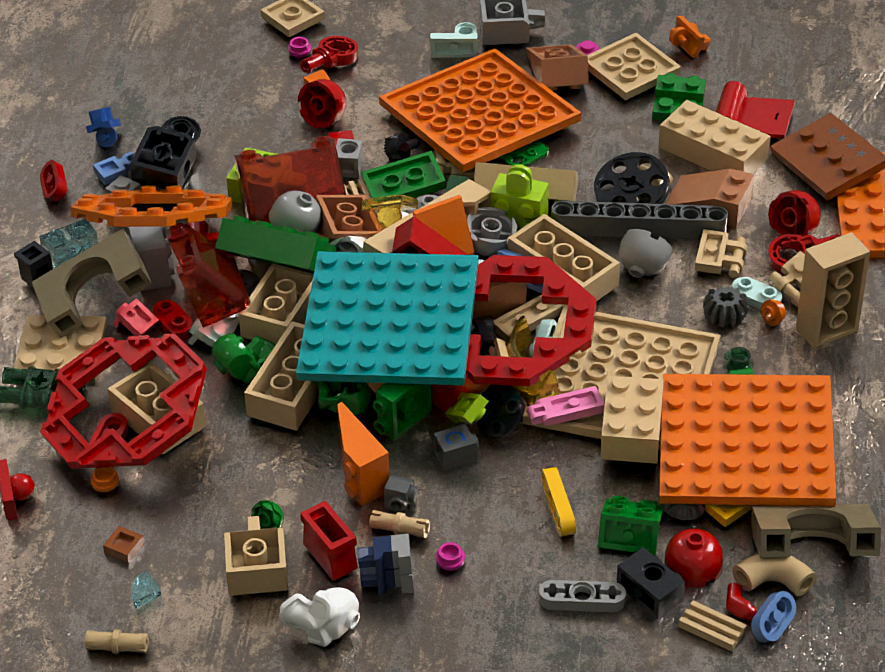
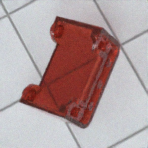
M319 136L311 143V148L262 157L255 150H245L240 155H234L242 210L245 217L250 221L256 222L259 220L271 224L268 215L275 200L288 191L306 192L315 200L316 195H346L337 147L333 137Z
M177 223L165 231L166 238L179 262L176 268L178 276L203 328L239 313L250 305L251 300L236 261L232 256L216 249V245L190 225Z

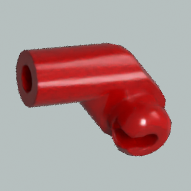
M730 583L727 587L726 599L728 612L740 619L744 618L746 621H751L757 613L756 607L742 597V586L740 584Z

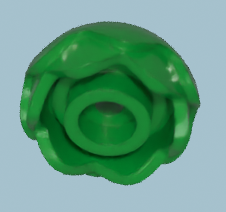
M260 500L252 507L251 517L259 516L260 529L282 527L284 515L277 503L271 500Z

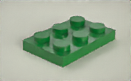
M432 151L361 172L362 179L366 184L376 210L419 196L435 193L446 189L447 186Z

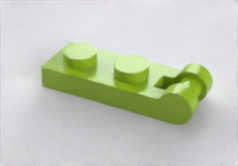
M461 392L456 398L458 402L454 407H449L444 414L456 424L458 422H477L486 412L484 407L489 401L481 394Z

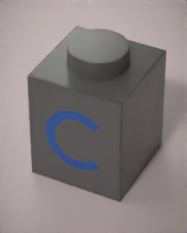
M466 424L434 433V452L444 471L476 462V450L479 449V442L476 435L470 433Z

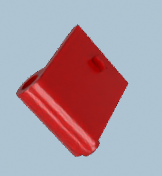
M729 81L724 85L715 112L769 135L770 138L784 139L795 106V100L747 97L746 87L742 83Z

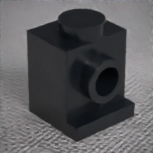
M35 241L14 253V257L18 260L21 279L31 287H33L32 281L53 270L50 252Z

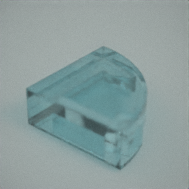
M147 570L139 574L132 583L131 597L135 608L161 596L160 587Z

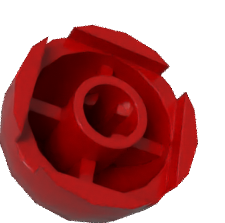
M318 79L305 84L300 89L298 102L301 101L302 109L299 111L306 123L312 127L320 128L321 126L326 128L334 125L343 117L346 109V96L338 84L331 80Z
M794 190L777 195L776 200H773L769 206L768 217L771 228L776 229L779 234H798L803 237L812 235L816 231L820 223L821 212L817 201L810 194Z
M692 528L682 530L670 539L665 550L664 565L673 572H677L685 581L686 587L701 588L706 586V582L713 579L715 582L722 573V547L718 540L707 531Z

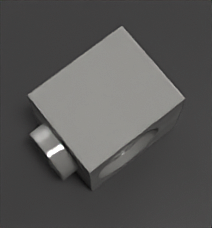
M338 138L333 157L335 176L359 178L363 163L362 140Z

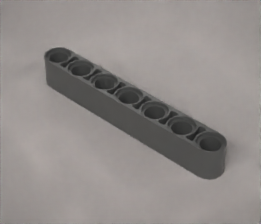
M558 201L551 207V218L578 236L623 237L630 229H641L652 232L650 236L652 238H659L660 236L665 239L701 240L703 229L727 232L728 211L721 206Z

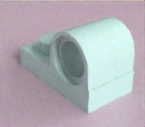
M464 22L455 26V33H431V58L477 56L476 26L472 23Z

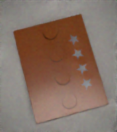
M832 113L770 146L771 154L827 201L885 169V155Z

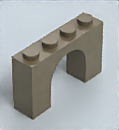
M123 228L32 281L46 321L60 338L83 325L75 305V299L80 288L92 277L103 273H113L117 282L129 297L152 284L135 244Z
M869 504L752 506L751 534L760 558L790 557L791 540L807 536L827 537L838 540L846 546L850 556H880L881 526Z

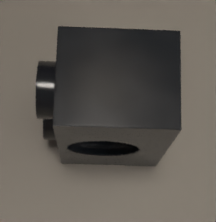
M644 547L617 565V583L621 584L628 595L657 619L684 601L685 581L677 572L670 570L662 563L658 556L652 555Z

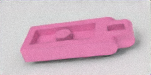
M596 386L539 399L534 405L527 407L526 412L532 424L544 423V425L550 426L604 413L605 403Z

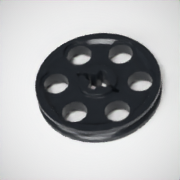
M642 152L625 153L609 160L599 170L594 181V191L598 202L624 200L626 203H638L642 198H650L651 201L648 204H663L670 190V179L665 165L657 157ZM644 163L651 165L647 170L638 169ZM618 166L626 167L625 171L621 173L613 172ZM655 179L663 180V183L659 186L650 185ZM611 184L614 186L610 191H601L604 185Z

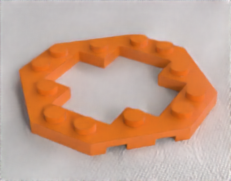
M154 185L141 186V189L113 190L111 194H84L70 208L72 218H86V221L103 223V219L107 220V225L113 227H168L176 225L178 219H185V223L204 221L205 218L226 217L232 209V198L225 197V194L205 193L199 189H181L179 185L166 186V189H156ZM178 203L177 207H173L171 211H163L161 207L147 208V211H137V208L132 207L134 204Z

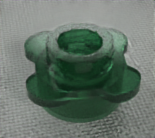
M744 347L730 349V351L724 354V358L728 362L727 370L753 369V363L750 362L751 353Z

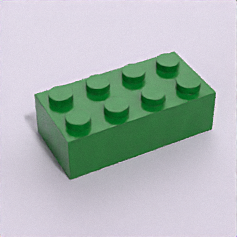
M236 215L233 216V220L222 219L215 247L238 257L269 264L275 263L313 274L318 251L336 252L337 249L336 246L328 243V238L319 236V234L309 231H303L302 233L290 227L281 225L276 227L267 222L259 220L254 222L248 218Z

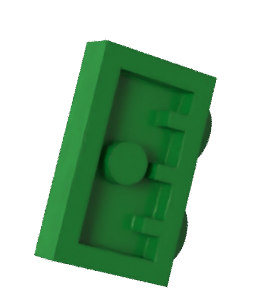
M613 496L612 499H606L601 512L597 547L635 553L644 547L652 555H656L659 526L663 514L662 506L653 500H641L640 503L631 502L629 498L623 496Z

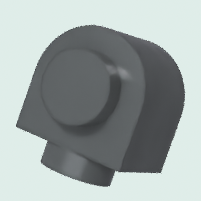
M390 475L384 488V509L406 513L410 503H415L418 495V486H414V480Z

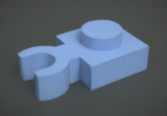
M133 152L124 154L121 159L113 156L93 164L94 173L104 185L112 183L120 175L127 177V171L131 172L130 162L134 156Z

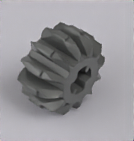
M718 285L716 290L709 289V293L703 300L705 319L711 320L712 325L720 324L722 328L724 325H729L733 328L735 324H742L746 314H748L749 307L746 294L741 293L740 288L731 289L730 285L727 288Z

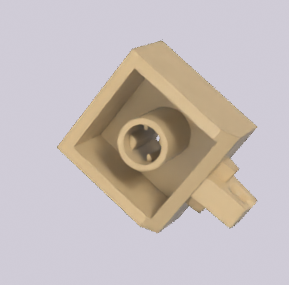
M259 516L248 517V530L224 532L226 577L229 596L288 590L283 527L260 529Z

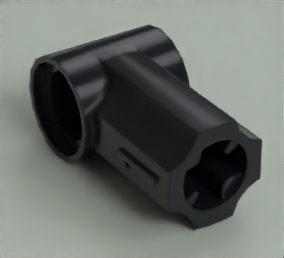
M491 315L472 318L471 334L481 335L479 355H489L488 350L490 346L495 347L494 340L496 338L493 318Z

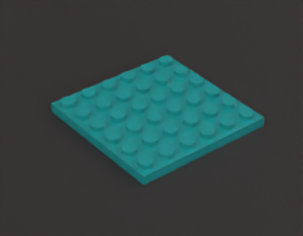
M318 251L296 370L297 380L465 385L479 265L478 255Z

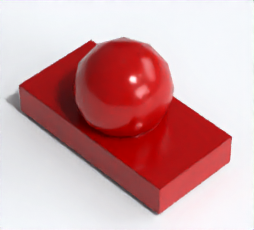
M7 459L0 460V492L5 517L8 521L18 519L15 500L24 501L30 498L34 493L35 483L25 473H17L10 478Z

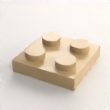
M278 0L260 10L261 17L288 37L325 19V11L309 0Z

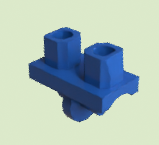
M110 107L89 111L92 125L86 126L87 133L96 132V141L100 146L110 147L114 145L117 140V133L112 127L121 126L120 119L113 120Z

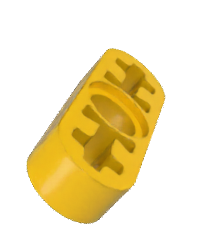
M557 467L542 469L541 481L560 537L576 534L574 514Z

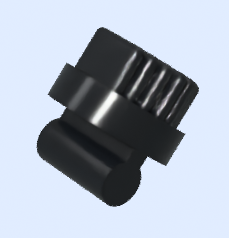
M404 132L395 133L393 136L385 138L384 152L389 157V160L396 159L399 161L409 158L411 150L418 148L420 143L417 139L409 140Z

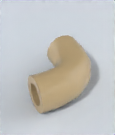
M758 553L739 562L732 569L736 582L742 586V589L748 592L762 583L775 581L785 585L796 596H802L813 587L817 579V574L791 555L790 557L760 558Z

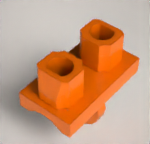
M683 16L676 17V26L670 30V42L676 47L680 46L692 58H697L700 51L708 49L711 38L706 34H701L694 22H689Z

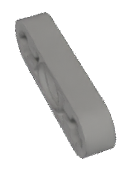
M548 580L539 587V603L547 610L618 612L624 608L626 601L625 588L616 582ZM579 592H585L590 595V598L579 600L574 595ZM549 593H555V597H549ZM565 593H569V598H565ZM609 595H615V599H609Z

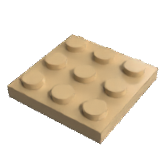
M634 33L587 55L588 71L624 100L655 87L658 75L673 73L678 76L681 74V66L638 33Z
M27 315L13 369L14 377L19 379H56L59 369L105 337L107 328L106 316H80L83 325L60 338L47 323L45 315Z

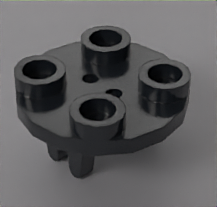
M491 384L481 394L489 402L484 407L486 412L476 423L481 432L489 437L503 438L510 435L513 431H517L520 422L523 423L524 401L522 395L515 387Z

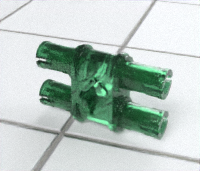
M35 366L28 367V369L4 367L2 383L21 385V388L0 385V403L16 404L22 409L28 407L45 409L47 411L51 393L55 392L58 384L56 377L59 368L49 370L39 369ZM86 384L79 388L78 391L84 392Z

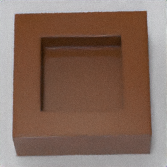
M118 526L103 544L104 553L129 563L143 546L144 537L141 534Z

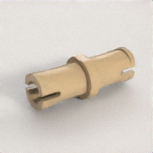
M373 510L369 519V526L372 529L393 531L394 535L409 533V535L426 538L430 530V521L428 519L407 517L405 513L401 512L390 514Z
M114 629L113 632L86 631V650L112 651L113 654H120V651L147 653L149 638L147 633H122L121 630Z

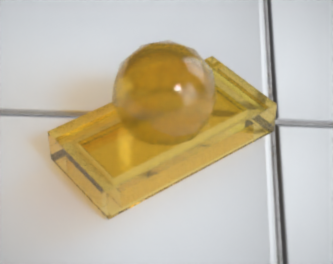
M401 194L364 199L362 201V210L378 213V223L384 229L403 218L401 211L418 209V200L416 198Z

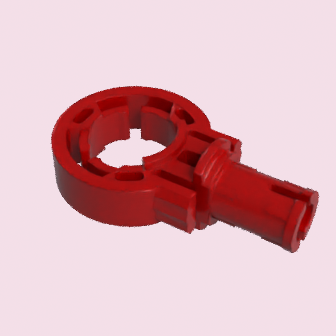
M345 36L326 37L319 42V47L312 50V56L301 60L300 67L304 73L309 74L318 68L326 70L328 66L332 68L334 66L352 64L358 58V44L353 39Z
M798 234L778 236L769 245V264L773 270L783 274L781 269L787 260L780 257V247L782 251L792 249L796 250L797 253L801 251L805 254L806 249L840 237V235L835 234L820 239L814 238L811 235L802 237Z

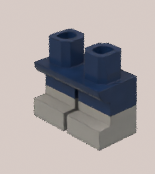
M409 533L373 537V547L357 548L361 587L377 586L378 595L385 593L388 587H402V594L414 593Z

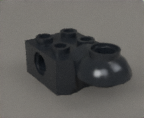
M177 116L167 120L162 127H148L130 162L131 180L143 186L154 185L156 189H166V186L179 185L182 189L196 159L195 143L201 134L200 125L196 120L187 116Z

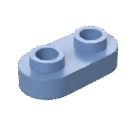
M780 591L770 594L755 614L751 627L753 635L758 641L767 643L778 640L796 614V603L790 593Z

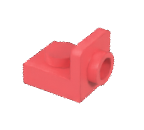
M136 298L130 304L125 302L116 310L115 314L117 317L113 325L118 328L123 324L134 336L145 335L155 327L159 319Z

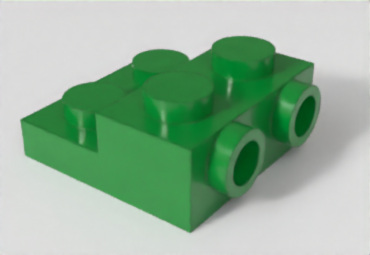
M673 73L658 75L652 119L666 120L686 100L703 107L706 79H700L695 75L688 78L677 77Z
M386 383L380 386L376 391V400L373 402V408L377 412V420L374 421L375 429L380 434L386 435L395 441L432 411L431 384Z

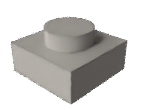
M120 175L105 188L106 194H111L113 190L131 191L141 189L140 183Z

